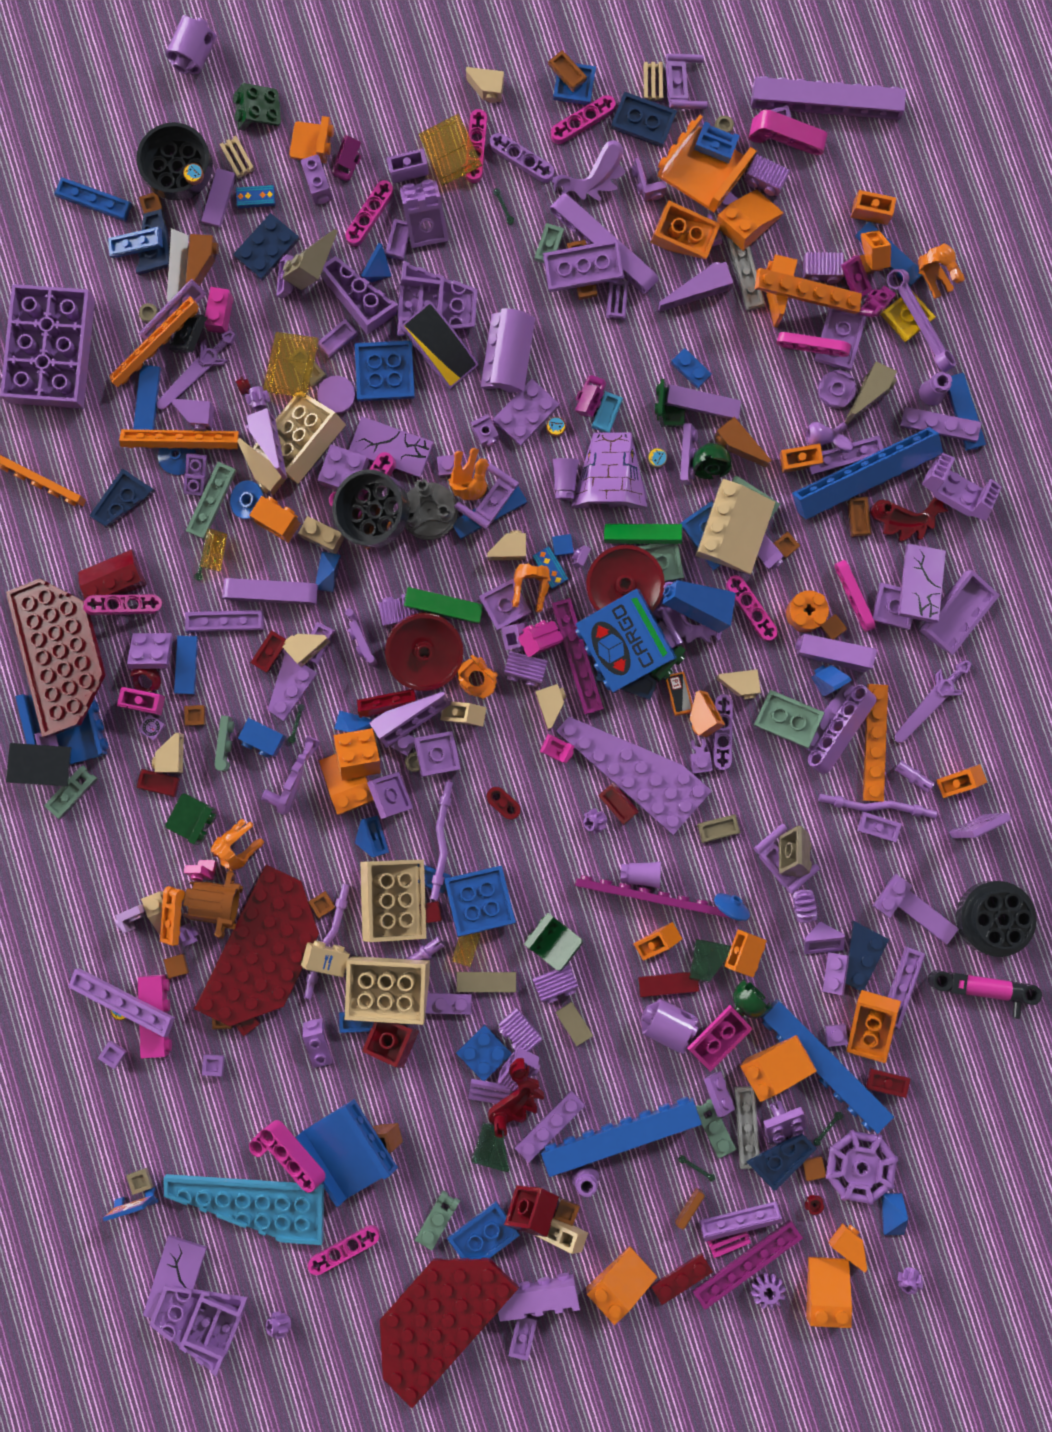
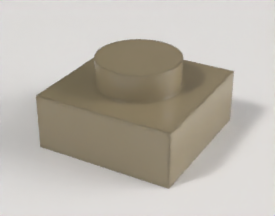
M147 1167L126 1175L132 1195L153 1187Z

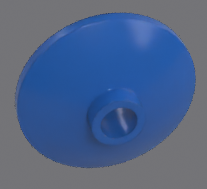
M160 448L158 461L167 473L182 475L186 473V454H196L195 448ZM174 452H179L177 457H173Z
M250 480L242 481L234 487L231 493L230 506L233 513L239 518L250 519L249 515L261 496L264 497L261 487L256 482Z
M718 893L714 897V902L718 909L728 917L737 921H747L749 919L750 912L742 903L743 901L740 897L725 893Z

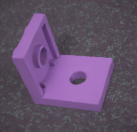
M428 179L420 184L408 183L400 187L411 247L415 248L449 241L437 181ZM424 221L432 223L428 229L422 228L421 224Z

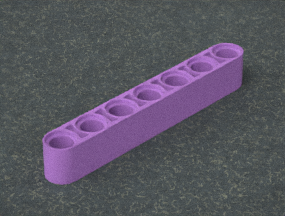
M563 193L550 206L553 215L581 240H586L587 245L617 240L615 236L567 194ZM619 241L624 278L641 293L646 294L659 280L657 274Z

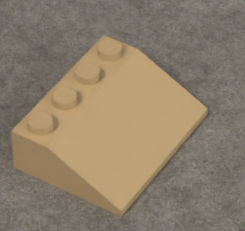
M300 390L275 419L287 477L299 484L346 426L334 411ZM256 443L253 449L269 460L259 444Z
M723 479L714 500L696 556L751 575L775 502L741 484Z
M424 859L360 862L362 941L381 942L426 939Z
M352 956L347 959L345 1020L424 1025L430 960Z

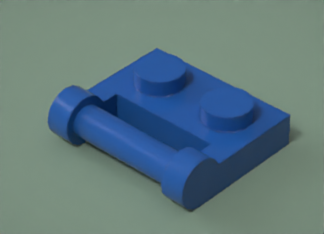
M705 121L694 150L729 163L740 135L736 133L734 135L710 126V123Z

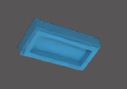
M605 391L591 428L604 433H610L623 398Z

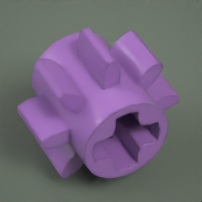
M260 386L250 388V394L245 395L248 406H252L254 410L264 409L267 407L266 402H270L268 391H264L263 387Z
M594 808L584 814L583 824L587 831L593 830L594 834H597L607 828L605 825L607 817L603 811L597 812V809Z
M190 923L181 926L179 944L182 943L186 947L197 942L196 936L200 935L197 926L192 927Z
M908 1267L904 1269L903 1273H898L897 1281L903 1292L915 1294L918 1289H923L924 1281L918 1270Z
M281 1311L271 1313L272 1317L266 1321L267 1333L271 1337H276V1339L284 1338L285 1333H288L291 1329L289 1316L285 1315V1313L281 1314Z

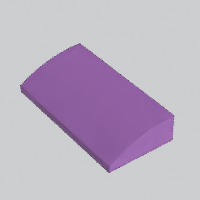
M973 570L965 571L941 601L939 621L937 623L926 621L919 631L944 651L954 655L1000 595Z

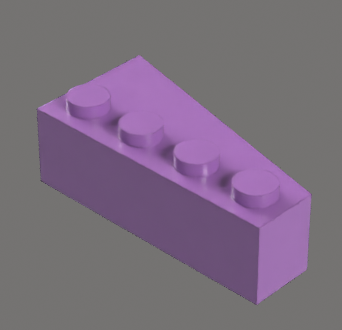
M335 256L325 263L321 272V278L367 335L397 315L398 304L391 301L383 292L371 286L369 281L357 275L352 268Z
M561 1273L557 1275V1278L549 1279V1277H543L538 1279V1282L530 1283L525 1281L519 1283L518 1290L498 1311L500 1322L523 1319L528 1316V1313L536 1317L543 1316L549 1310L554 1311L555 1314L563 1313L564 1309L572 1307L573 1311H579V1298L574 1274Z

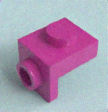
M548 734L540 752L557 761L567 763L573 755L574 745Z
M199 860L198 865H185L184 873L194 881L213 880L217 862L214 860Z

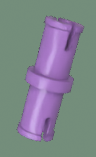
M903 760L894 769L906 777L909 783L916 784L926 793L934 785V782L920 774V770L913 769Z
M437 936L427 945L420 946V950L406 959L429 960L434 953L444 948L445 944L442 941L436 946L442 940Z

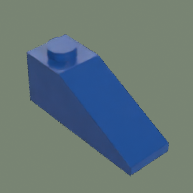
M822 665L814 670L816 674L811 677L823 697L852 681L849 676L832 665L827 668L825 665Z

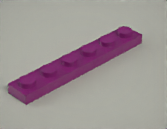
M568 598L552 603V608L559 631L564 638V648L584 714L587 715L603 710L604 708L583 639H580L575 631L577 629V618L571 599Z
M788 1220L693 1290L694 1295L706 1310L802 1240L803 1237L791 1220Z

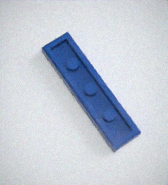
M63 177L60 178L54 193L58 198L125 222L132 208V203Z
M869 221L855 237L862 243L861 233L878 231V229ZM884 235L891 244V267L888 268L891 271L894 269L906 270L909 274L908 285L911 287L922 276V274H919V267ZM900 272L895 273L903 281L902 274Z
M143 365L140 369L133 430H154L161 374L160 366Z
M964 372L952 375L948 395L955 417L979 421ZM980 429L976 443L963 440L966 451L986 445L982 429Z
M519 486L514 490V493L493 522L527 504V500ZM465 515L457 518L453 526L460 540L483 528Z

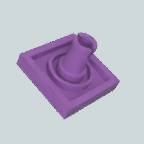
M776 1101L777 1108L774 1102L770 1104L769 1107L774 1117L763 1121L769 1144L773 1142L780 1143L786 1137L791 1135L798 1136L806 1130L805 1116L801 1107L785 1112L781 1101Z

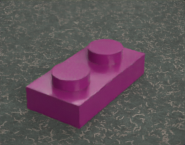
M855 255L841 264L850 291L862 293L861 298L872 291L859 255Z

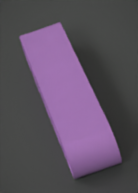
M225 578L222 599L316 605L318 585L305 582Z
M858 685L851 691L809 754L808 764L819 773L826 774L833 768L875 705L876 696L867 687Z

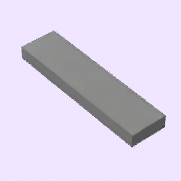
M727 238L746 311L765 307L762 291L755 289L757 272L750 247L748 246L742 251L730 238Z
M751 1086L734 1087L740 1169H753L746 1161L760 1154L756 1096Z

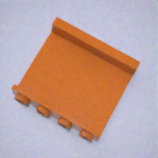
M699 115L695 121L691 120L687 127V132L681 133L677 144L671 146L667 154L668 156L661 159L658 164L660 169L657 177L715 213L751 165L757 150L750 147L746 154L743 155L734 149L729 163L694 150L702 130L699 126L703 116Z

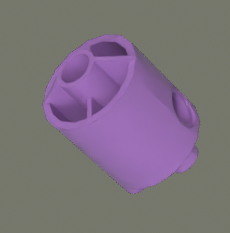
M183 15L166 50L168 60L177 71L183 74L198 75L201 73L217 38V35L207 27L208 23L202 18H197L196 20Z
M661 998L657 1002L647 1005L641 1016L643 1035L682 1054L688 1048L689 1043L687 1042L689 1038H693L698 1030L696 1026L698 1018Z

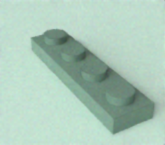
M217 462L186 532L205 540L236 474V469Z

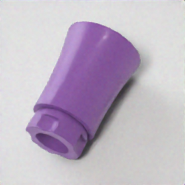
M938 372L920 386L919 396L925 404L935 406L944 400L946 393L951 387L952 377L950 374Z
M572 458L553 459L555 499H574L579 460Z
M661 861L621 864V883L660 889Z
M589 1164L575 1168L571 1177L572 1184L580 1195L591 1197L598 1188V1171ZM585 1181H590L587 1185L583 1184Z

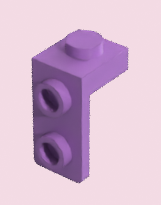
M319 155L302 159L301 164L315 205L327 203L333 198Z
M639 157L635 158L631 169L633 177H637L638 183L636 186L638 194L642 195L643 201L661 199L666 194V182L660 181L646 185Z
M765 534L758 556L768 569L772 567L776 569L783 563L782 558L785 556Z
M323 1019L304 1022L303 1040L313 1067L317 1068L332 1064V1057L324 1037Z

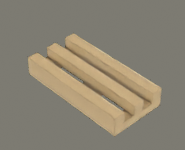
M644 62V99L662 101L663 62H659V64ZM648 69H651V96H648ZM655 69H658L659 96H655Z
M234 136L231 141L230 139L226 140L227 143L220 144L238 179L255 170L237 136ZM233 145H237L249 168H245ZM229 147L242 169L240 173L227 151Z

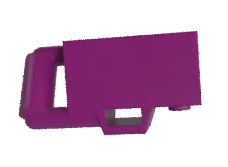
M344 135L332 170L333 176L346 182L351 180L356 164L359 165L362 157L358 153L360 141ZM339 165L349 169L348 174L338 170Z
M885 285L880 290H872L860 308L859 315L872 318L876 316L878 318L893 301L896 293Z
M593 375L587 377L582 390L578 392L576 397L578 404L575 411L578 414L593 417L595 410L601 404L600 399L603 397V391L606 386L605 379Z

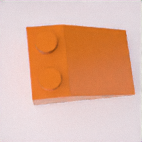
M756 189L731 202L718 214L717 222L721 224L719 230L744 251L783 216L784 212Z
M668 201L662 211L650 243L668 251L706 260L721 224L672 201Z
M775 254L773 260H769L766 269L794 276L798 260ZM766 292L773 326L778 328L785 312L788 297Z
M336 754L319 760L337 815H342L374 802L367 784L369 782L367 776L342 780Z
M861 990L846 1052L886 1064L901 1001Z
M797 1035L747 1057L740 1066L760 1102L781 1093L817 1071Z
M629 1246L586 1287V1293L615 1325L632 1309L655 1281L657 1275Z
M808 1257L806 1319L810 1326L852 1328V1298L848 1259Z

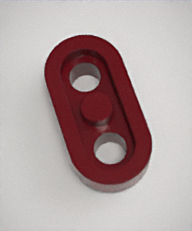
M492 787L489 789L486 795L488 803L506 819H516L521 811L520 805L502 788ZM495 793L500 795V799L497 801L493 799V794ZM509 806L514 807V813L509 814L507 808Z

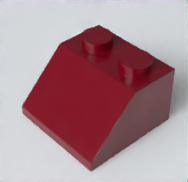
M374 1022L362 1052L396 1068H404L419 1030L402 1023Z
M516 1185L504 1225L532 1235L547 1237L559 1196L543 1188Z

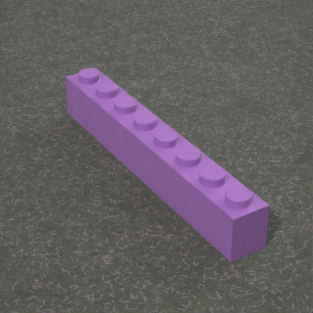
M760 76L755 77L753 82L751 108L775 109L789 105L790 111L900 120L905 111L906 89H900L899 87L887 88L879 85L863 86L858 83L850 85L843 84L842 82L826 83L821 80L813 82L804 79L789 80L784 77L776 79Z

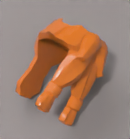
M945 243L929 249L928 253L919 256L918 259L919 274L924 276L934 299L941 296L936 285V279L941 281L948 293L954 289L940 264L947 267L951 279L955 283H962L965 280L964 274L956 263L954 250Z
M476 448L470 449L468 462L463 468L461 466L463 452L456 451L454 453V468L451 478L448 480L454 496H458L463 500L481 499L489 486L485 481V473L489 466L488 460L481 458L476 462L479 449ZM474 466H475V474H474V479H473V478H472V475H473Z
M529 563L520 564L514 573L515 586L512 605L518 608L523 579H536L539 581L535 612L539 613L543 610L545 595L549 589V582L551 581L550 570L547 566L543 565L535 567Z
M471 655L472 659L463 662L458 670L459 685L468 695L484 699L494 692L498 674L487 667L483 658ZM474 671H480L484 675V682L480 686H473L469 681V676Z
M240 819L222 837H217L211 846V853L218 857L222 866L231 871L243 867L248 858L264 844L263 839H257L245 851L235 855L230 846L254 826L252 822H248L242 827L246 823L244 819Z

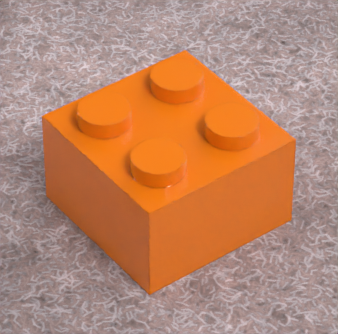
M261 496L249 516L257 525L289 543L301 525L297 519L298 516L286 506L283 509L278 504L279 502L268 496V498Z
M373 728L334 735L335 751L342 780L381 773Z

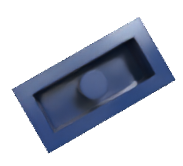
M250 718L247 719L238 737L239 740L243 741L241 745L251 750L254 746L260 749L259 754L267 758L270 755L277 756L286 738L285 735Z

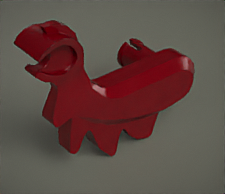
M935 497L930 501L928 507L919 514L883 499L872 505L871 515L875 520L883 524V535H892L899 531L898 542H902L910 538L915 532H917V540H922L927 528L930 530L935 528V516L938 513L947 512L948 509L943 507L944 502Z
M524 1058L516 1059L509 1067V1074L512 1080L517 1083L518 1089L492 1106L488 1111L489 1122L494 1125L496 1137L502 1138L503 1131L504 1136L507 1135L506 1124L514 1120L523 1123L527 1115L526 1110L537 1114V1101L535 1098L541 1100L545 1098L544 1092L539 1089V1080L528 1077L530 1070L529 1066L525 1068Z

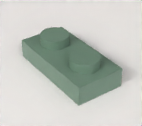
M546 223L534 261L544 264L543 253L558 250L564 228Z

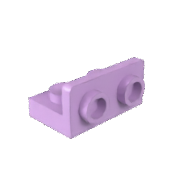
M143 904L115 915V924L119 931H122L124 934L136 929L133 921L146 916Z

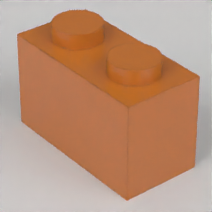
M859 190L853 202L850 218L888 225L894 213L896 197Z
M738 929L724 967L754 978L767 940Z

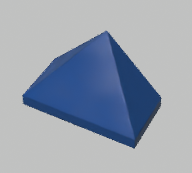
M378 243L361 274V278H365L369 283L392 276L381 243Z
M322 551L315 583L318 585V590L334 593L341 555Z
M339 711L334 729L346 733L371 729L372 726L369 722L373 719L359 718L358 715Z
M378 815L360 821L355 844L372 858L389 853Z
M885 1193L882 1195L884 1235L905 1234L908 1215L902 1193Z

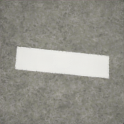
M172 228L167 301H170L185 286L189 235Z

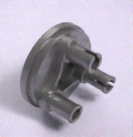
M419 479L416 482V486L407 493L410 508L409 518L405 527L417 538L423 540L439 539L452 530L458 518V510L454 508L457 502L454 495L443 485L428 483L425 479H422L421 482Z

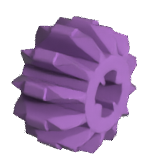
M806 889L794 892L793 905L797 921L799 923L815 921L817 919V907L813 892Z
M764 1273L763 1279L757 1276L758 1283H752L754 1290L751 1291V1295L755 1297L754 1301L756 1304L761 1303V1308L765 1309L768 1305L770 1310H773V1304L776 1303L779 1307L781 1305L779 1299L785 1300V1296L782 1293L786 1291V1288L782 1286L783 1282L780 1278L776 1279L775 1274L772 1273L768 1277L767 1273ZM767 1288H771L770 1294L765 1293Z

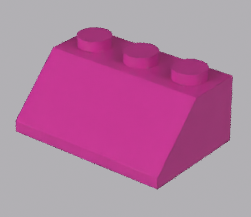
M729 1005L688 1047V1050L711 1072L748 1035L752 1028Z

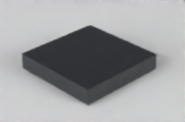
M197 314L192 318H188L184 322V326L175 332L169 350L174 353H193L207 317Z

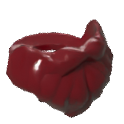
M133 669L130 672V677H133V685L137 690L152 692L153 690L160 689L161 676L157 669ZM141 674L146 675L152 680L151 687L144 688L139 684L138 678Z

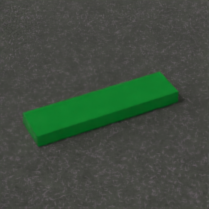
M605 524L604 543L682 544V524Z
M408 587L403 607L479 624L483 604Z

